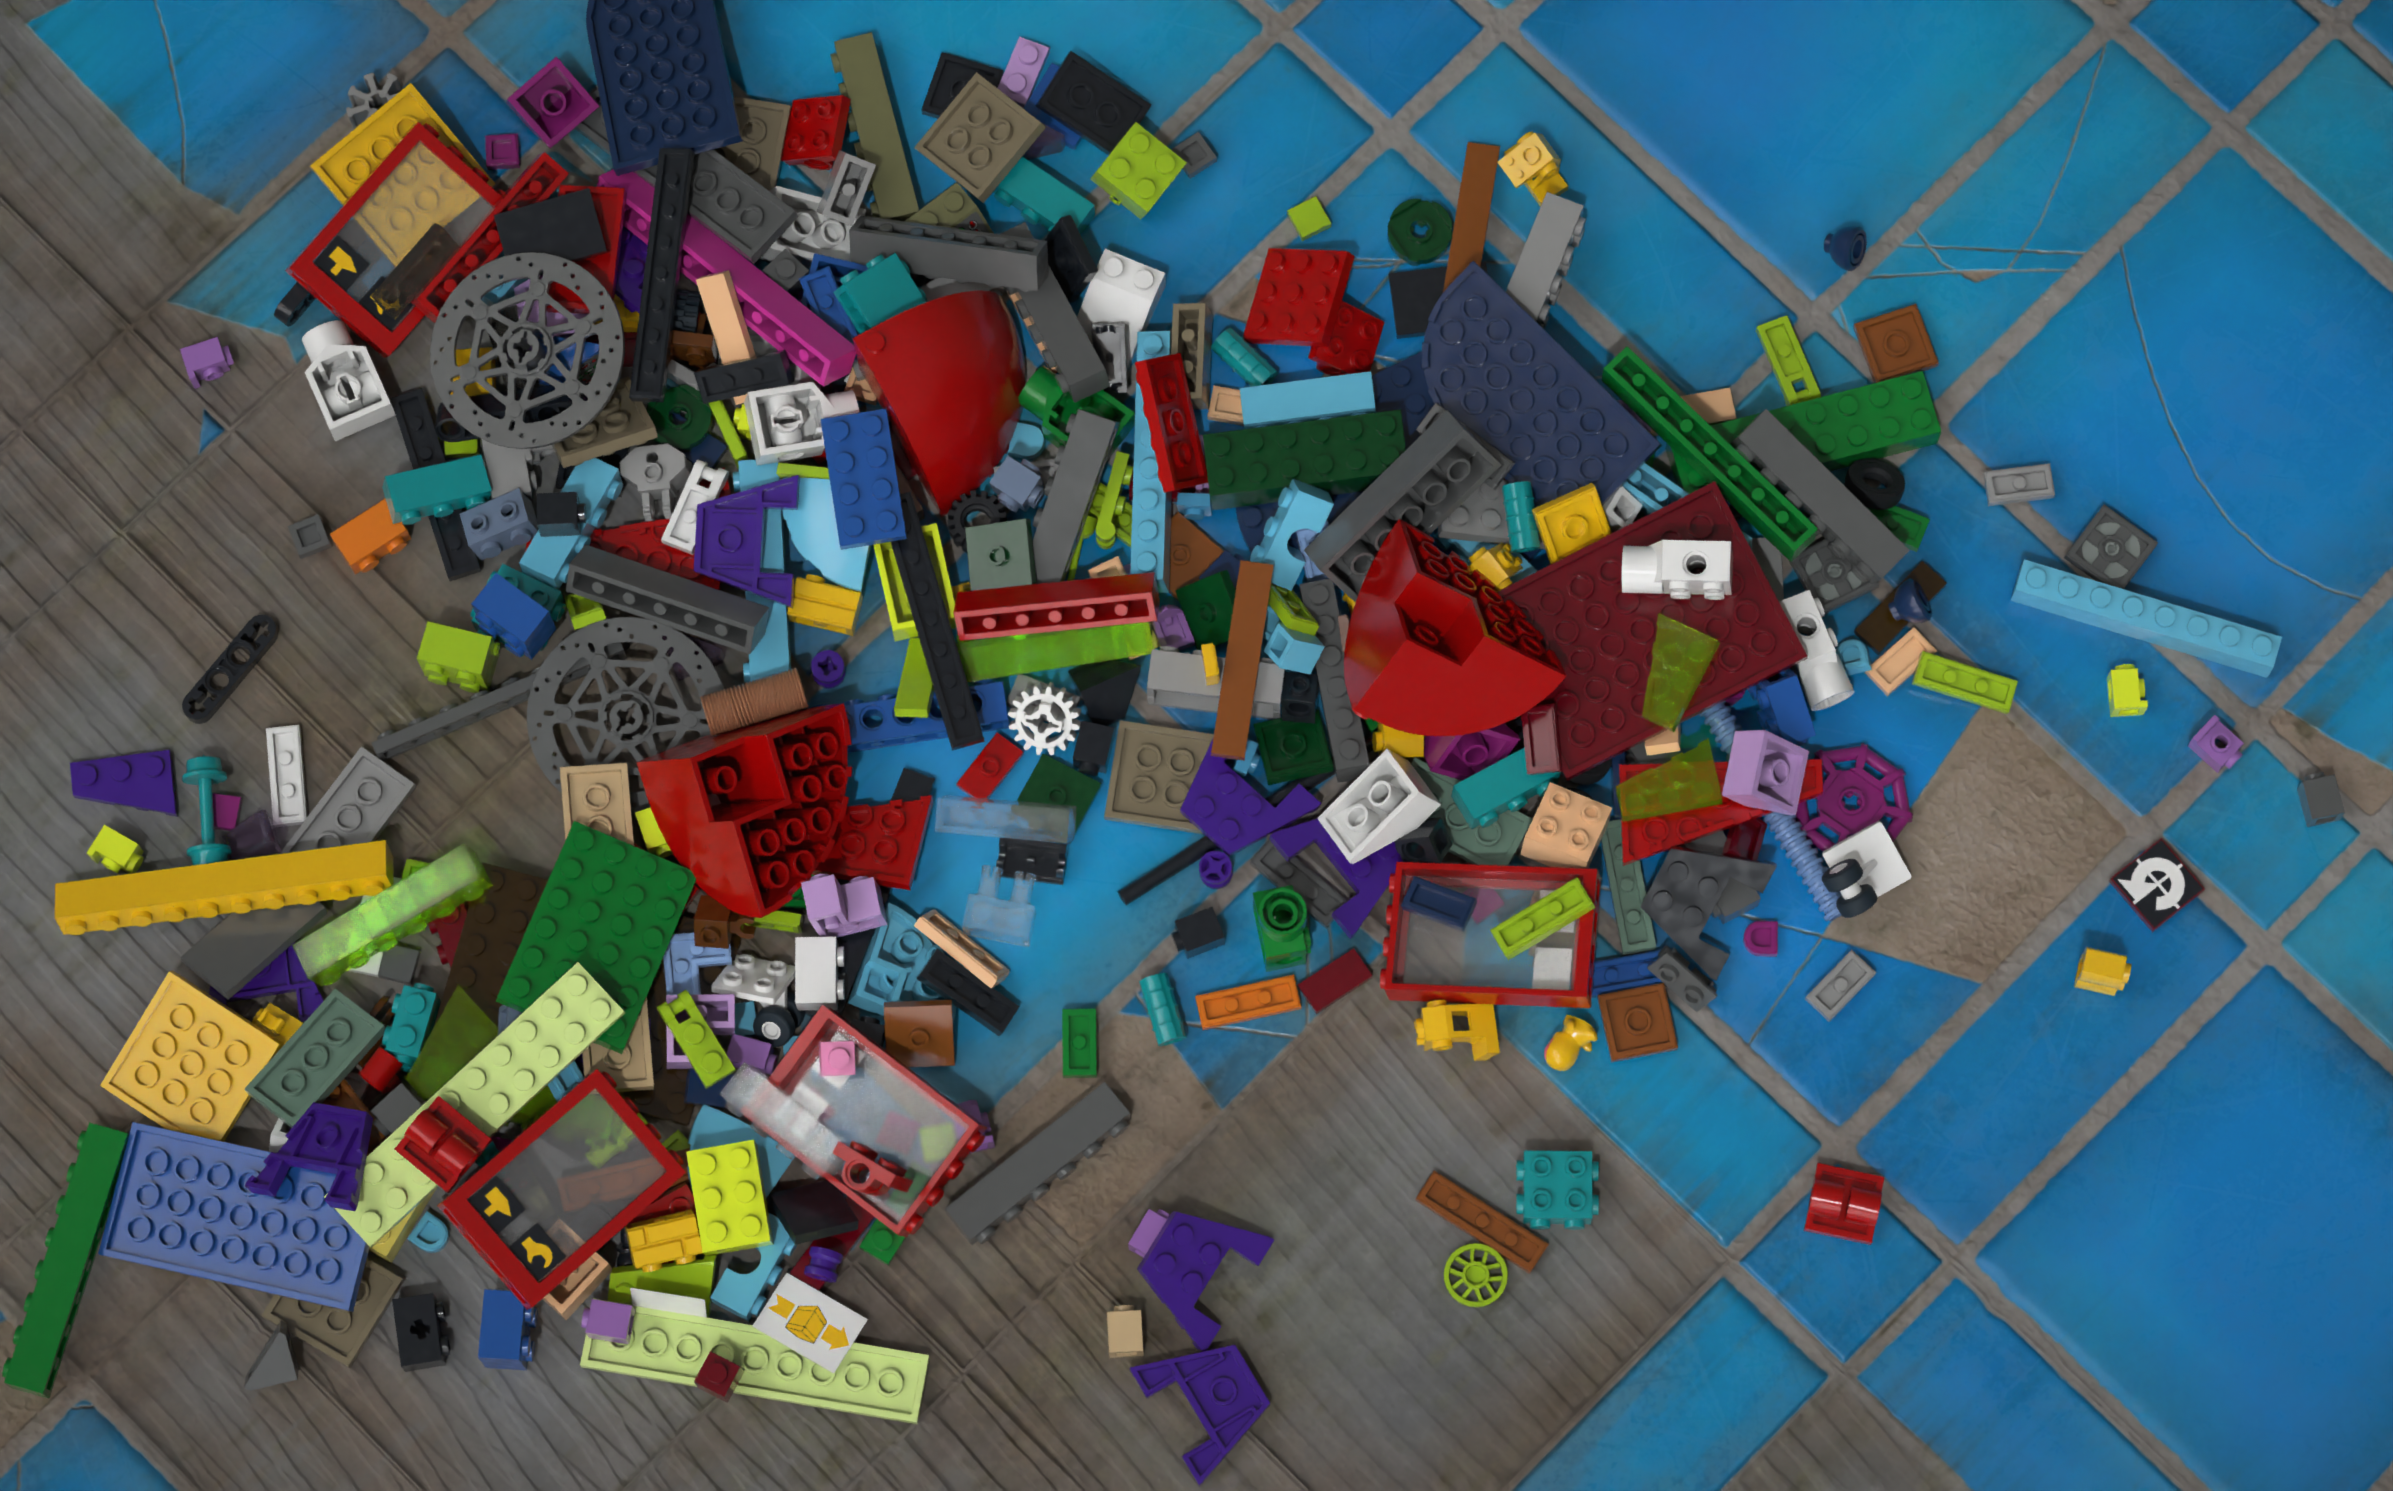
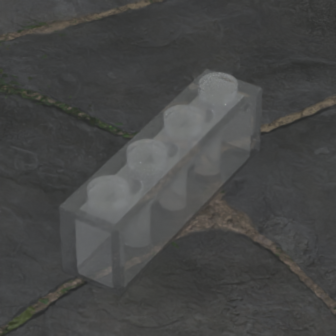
M944 795L937 798L935 832L1069 843L1075 837L1077 807Z
M744 1062L719 1094L728 1101L724 1106L739 1118L743 1114L753 1121L750 1127L764 1138H767L768 1135L779 1142L776 1148L788 1158L792 1159L796 1156L804 1162L801 1168L814 1179L818 1180L821 1176L831 1180L845 1162L832 1152L839 1141L848 1145L850 1143L754 1065Z

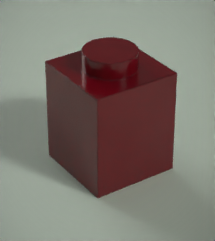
M710 1351L694 1383L697 1388L728 1403L744 1372L739 1365Z

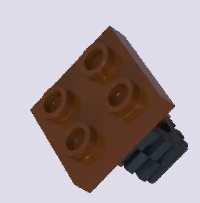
M681 289L677 291L669 362L672 359L679 364L688 365L689 368L694 370L706 368L713 362L717 364L719 357L714 336L706 334L708 318L707 314H704V304L698 291Z

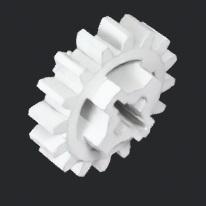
M1037 682L1033 692L1028 687H1025L1021 692L1022 697H1015L1012 702L1015 708H1011L1008 716L1015 718V720L1011 721L1009 729L1018 730L1014 740L1020 741L1024 739L1026 741L1024 745L1026 751L1031 746H1035L1037 755H1040L1044 748H1047L1050 755H1054L1057 745L1064 751L1069 745L1067 740L1074 742L1077 733L1074 730H1079L1081 721L1074 718L1080 715L1081 708H1072L1076 698L1074 696L1068 699L1065 698L1066 688L1063 687L1056 692L1052 682L1049 683L1047 689H1043L1040 682ZM1041 699V703L1037 706L1030 705L1026 707L1029 703ZM1041 714L1047 715V721H1049V723L1043 722V717L1041 716ZM1061 730H1063V732L1060 735L1053 738H1049V735L1051 733H1060Z

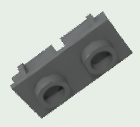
M1667 945L1663 947L1658 954L1659 958L1647 967L1650 972L1696 1012L1718 996L1716 994L1717 989L1713 986L1714 982L1709 980L1697 968H1693L1690 971L1688 969L1690 962L1678 953L1675 947L1670 948Z

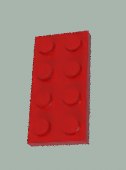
M560 185L558 197L587 188L591 191L608 253L574 263L591 273L604 286L614 301L626 190L625 188ZM556 282L550 284L549 296L570 313H590L586 304L572 290ZM551 305L547 306V312L560 313Z
M1181 353L1135 362L1137 370L1136 380L1141 388L1144 402L1143 411L1148 420L1151 446L1155 451L1158 464V478L1164 493L1208 483L1207 469Z

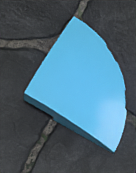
M800 478L798 510L782 509L783 518L786 520L794 546L804 560H809L821 571L825 578L845 588L861 592L871 545L841 550L830 479Z
M888 903L885 907L888 925L876 928L848 1000V1004L884 1016V1002L946 1000L916 979L936 949L941 952L943 950L938 945H933L926 935L914 927L917 920L912 915ZM952 1004V1014H953V1024H954V1019H955V1014H956V1006Z
M703 1105L690 1131L688 1143L691 1144L690 1151L755 1140L758 1146L767 1198L795 1155L774 1139L741 1120L710 1106ZM687 1165L688 1178L692 1189L689 1166Z

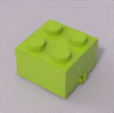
M1135 122L1090 180L1110 195L1109 199L1118 206L1122 204L1141 220L1187 162Z
M427 621L417 661L424 675L428 677L427 680L438 685H447V682L460 684L462 690L471 693H478L479 690L489 691L500 655V643H495L491 636Z

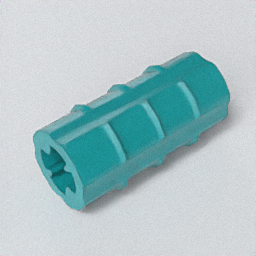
M1231 327L1223 331L1211 346V349L1221 358V361L1226 362L1233 369V372H1236L1251 387L1271 384L1278 375V371L1268 363V360L1264 359L1256 351V348H1252L1244 340V337H1241Z
M1523 481L1503 485V504L1505 506V520L1507 521L1509 533L1507 537L1510 540L1511 553L1529 552L1539 549V530L1532 513V509L1535 507L1531 482Z
M1168 973L1154 974L1140 980L1139 984L1143 994L1142 999L1145 1000L1148 1010L1147 1015L1150 1017L1153 1027L1152 1031L1155 1033L1158 1046L1171 1045L1186 1039L1187 1035L1183 1025L1184 1020L1181 1019L1178 1009L1179 1004L1176 1002L1173 992L1174 988L1171 986Z

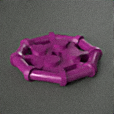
M1864 743L1856 747L1829 751L1819 749L1814 752L1815 757L1813 759H1822V770L1828 775L1823 783V794L1813 798L1816 799L1819 817L1810 821L1807 802L1804 801L1798 804L1796 822H1801L1802 826L1800 829L1807 832V840L1811 839L1815 847L1825 851L1836 845L1816 831L1822 825L1840 836L1837 842L1839 843L1886 816L1893 819L1886 831L1892 842H1894L1906 824L1912 822L1913 813L1910 812L1904 780L1906 773L1903 769H1897L1870 750L1868 744ZM1856 760L1855 768H1850V770L1846 771L1835 770L1833 763ZM1865 762L1885 777L1879 781L1863 770ZM1892 786L1896 807L1886 805L1883 794L1884 788ZM1854 795L1858 798L1856 804L1860 808L1857 810L1852 808L1849 811L1844 808L1845 802L1842 801V798L1847 797L1850 799Z

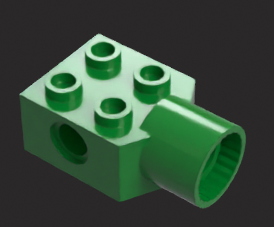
M1046 366L1040 367L1025 384L1018 399L1023 408L1043 421L1044 438L1057 448L1061 445L1066 446L1070 435L1065 432L1068 420L1072 413L1077 415L1078 409H1083L1120 422L1108 456L1109 459L1135 426V412L1104 390L1074 403L1069 392L1063 394L1055 378L1057 374Z
M1293 885L1253 892V912L1266 972L1306 964V954L1311 953V939L1308 926H1306L1307 908L1301 893L1295 892Z

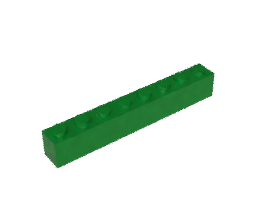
M1628 346L1603 368L1601 381L1709 484L1715 481L1724 499L1790 562L1796 559L1815 540L1818 528Z
M89 1122L87 1131L82 1130L77 1142V1150H80L76 1163L72 1162L67 1172L66 1181L69 1182L66 1195H61L58 1200L56 1214L59 1216L55 1228L50 1227L46 1236L45 1246L48 1247L45 1259H40L34 1275L37 1283L34 1292H29L25 1300L24 1312H27L23 1325L19 1324L13 1337V1344L16 1345L12 1358H7L3 1367L2 1377H5L4 1383L10 1388L50 1398L106 1226L129 1134Z

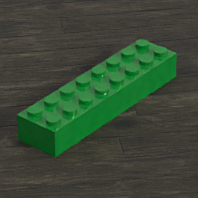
M1923 371L1769 410L1829 471L1849 467L1855 461L1863 458L1880 459L1938 443L1941 435V428ZM1760 413L1715 424L1711 427L1730 444ZM1666 443L1665 449L1677 486L1690 494L1709 484Z

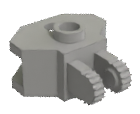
M668 443L635 447L620 461V474L642 496L645 521H654V500L662 499L663 514L665 519H670L674 512V497H678L677 491L687 482L692 471V463L686 459L685 454Z

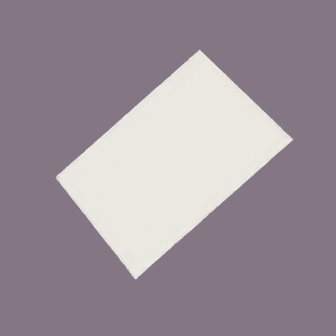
M630 1288L633 1306L707 1318L705 1299Z

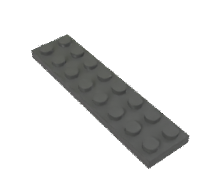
M597 89L591 97L599 107L574 129L611 156L599 91ZM715 150L694 155L687 214L755 264L798 218L796 211ZM657 165L634 171V173L655 188Z

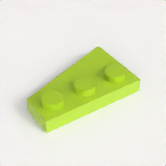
M717 1255L705 1256L702 1260H695L686 1264H676L674 1260V1263L662 1264L663 1268L652 1272H642V1268L635 1269L634 1265L613 1267L610 1273L607 1301L633 1305L630 1288L705 1299L707 1318H709L712 1302L710 1297L713 1293Z

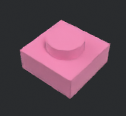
M854 1041L819 1042L820 1076L856 1075Z

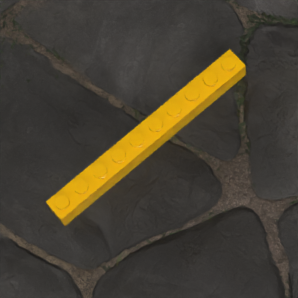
M386 840L56 883L55 920L63 935H82L90 931H113L117 928L128 926L145 927L151 923L181 922L184 919L197 917L212 918L227 913L244 914L250 910L265 908L280 909L283 906L296 904L312 905L318 901H343L356 896H379L382 893L394 892L393 855Z

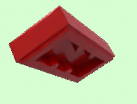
M997 732L959 779L956 786L984 806L1022 758L1024 752Z

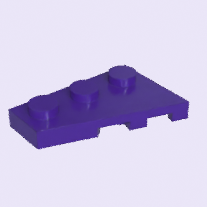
M170 750L70 763L72 793L75 798L110 805L117 804L134 807L137 810H150L178 817L172 753Z

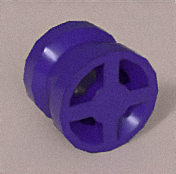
M824 650L814 656L811 662V671L815 682L825 689L838 687L846 676L842 657L832 650Z
M1210 851L1201 858L1199 873L1202 882L1211 889L1224 888L1231 882L1233 877L1232 863L1225 853Z
M810 1247L809 1255L811 1260L810 1264L805 1266L804 1275L825 1282H837L838 1274L836 1269L837 1265L842 1263L843 1255L826 1248Z

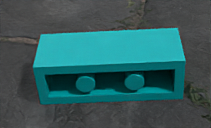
M1023 156L993 191L997 201L1006 207L1014 206L1021 211V216L1033 225L1039 223L1047 228L1048 234L1061 217L1071 215L1081 235L1095 217V205Z
M481 454L387 475L384 477L382 486L392 523L402 522L404 525L419 522L422 517L430 515L445 517L457 509L466 507L469 510L488 502L492 493Z
M1524 747L1455 784L1451 797L1471 830L1479 825L1485 828L1499 819L1498 815L1507 810L1515 812L1528 803L1529 798L1537 794L1540 797L1544 796L1550 782L1558 783L1561 772L1528 775Z

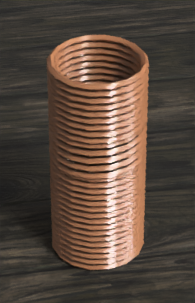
M797 668L788 669V671L785 670L778 674L775 673V675L772 674L765 678L762 677V679L759 678L752 682L749 681V683L745 682V685L742 683L741 686L737 685V687L717 690V692L704 694V696L701 695L700 697L713 737L721 733L724 734V732L733 731L734 729L737 730V728L741 729L742 726L744 728L746 725L749 727L753 723L769 721L772 718L782 717V715L795 713V711L798 712V710L801 711L805 708L808 709Z

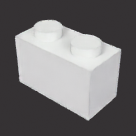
M836 936L795 937V1004L798 1010H819L822 1005L838 1010V1000H844V979L838 980V967H844L845 951L844 946L839 947Z

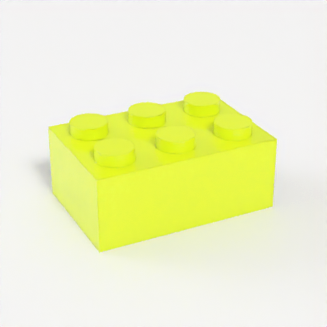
M937 523L921 526L951 629L957 628L953 613L955 601ZM891 542L874 544L894 640L896 642L909 639L910 637H918Z
M755 1140L686 1151L703 1254L710 1256L774 1245L758 1146Z

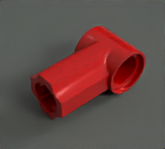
M379 1047L358 1075L377 1091L385 1094L386 1092H392L402 1083L400 1080V1069L403 1064Z

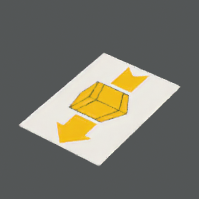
M786 1272L752 1327L828 1371L835 1373L868 1319Z

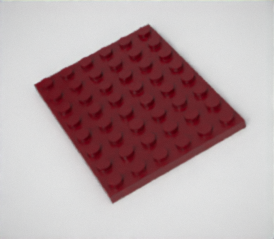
M1715 481L1497 592L1504 602L1511 599L1527 616L1525 620L1541 632L1544 638L1540 643L1546 651L1552 650L1555 652L1566 674L1565 679L1558 687L1536 706L1556 704L1562 772L1567 781L1808 659L1802 644ZM1661 540L1731 541L1733 551L1732 595H1724L1722 600L1705 599L1702 594H1691L1689 599H1674L1670 597V594L1622 593L1623 546H1649ZM1699 567L1694 568L1693 570H1691V573L1700 574L1705 569Z

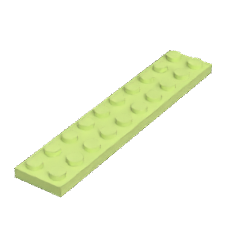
M577 962L366 1157L356 1211L335 1208V1210L372 1248L438 1187L435 1182L394 1150L404 1138L408 1127L423 1110L428 1109L433 1101L440 1096L491 1138L625 1014L623 1009Z
M633 1306L635 1316L629 1344L592 1339L587 1334L585 1336L580 1362L582 1368L697 1387L694 1380L711 1351L742 1368L744 1373L733 1393L918 1424L930 1356L926 1354L853 1342L835 1373H832L752 1327L753 1325Z

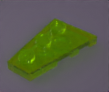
M1658 613V629L1656 641L1653 644V660L1650 676H1648L1642 716L1650 722L1675 732L1720 642L1711 636Z
M1709 738L1698 743L1696 748L1684 754L1681 752L1671 757V761L1655 769L1650 768L1617 785L1616 795L1622 822L1722 804V795Z
M459 985L454 990L405 1077L426 1102L498 1036V1028Z

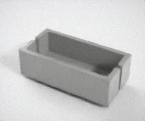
M1549 192L1544 197L1506 289V293L1544 330L1549 320L1548 314L1551 308L1549 304L1554 306L1558 299L1563 278L1561 275L1566 277L1570 270L1574 247L1578 248L1585 232L1584 226L1587 220L1582 217L1583 205Z
M1161 646L1159 650L1152 649L1147 682L1148 705L1217 713L1225 658L1217 657L1220 682L1207 686L1201 650H1195L1193 654L1181 653L1178 648ZM1261 658L1259 662L1251 715L1253 718L1273 720L1281 717V698L1285 669L1279 668L1271 658Z

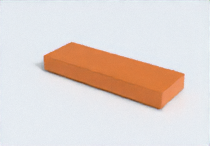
M1294 974L1195 996L1202 1031L1301 1009Z

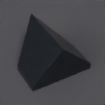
M1096 658L1068 671L1091 723L1108 726L1125 718L1141 665Z

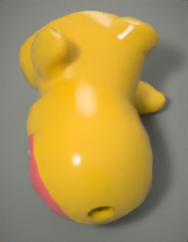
M1565 1016L1563 1030L1556 1032L1544 1049V1058L1547 1064L1555 1070H1569L1575 1064L1580 1049L1583 1048L1590 1052L1592 1051L1591 1041H1597L1598 1036L1595 1029L1586 1021L1575 1016Z

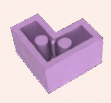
M817 874L812 876L810 881L801 883L808 920L820 937L836 936L838 938L888 925L881 889L874 877L859 876L851 879L847 884L840 885L834 874Z
M734 994L691 995L714 1035H732L735 1033ZM666 995V1003L669 1004L677 999V995ZM685 1010L675 1015L679 1024L690 1018ZM666 1025L667 1069H693Z

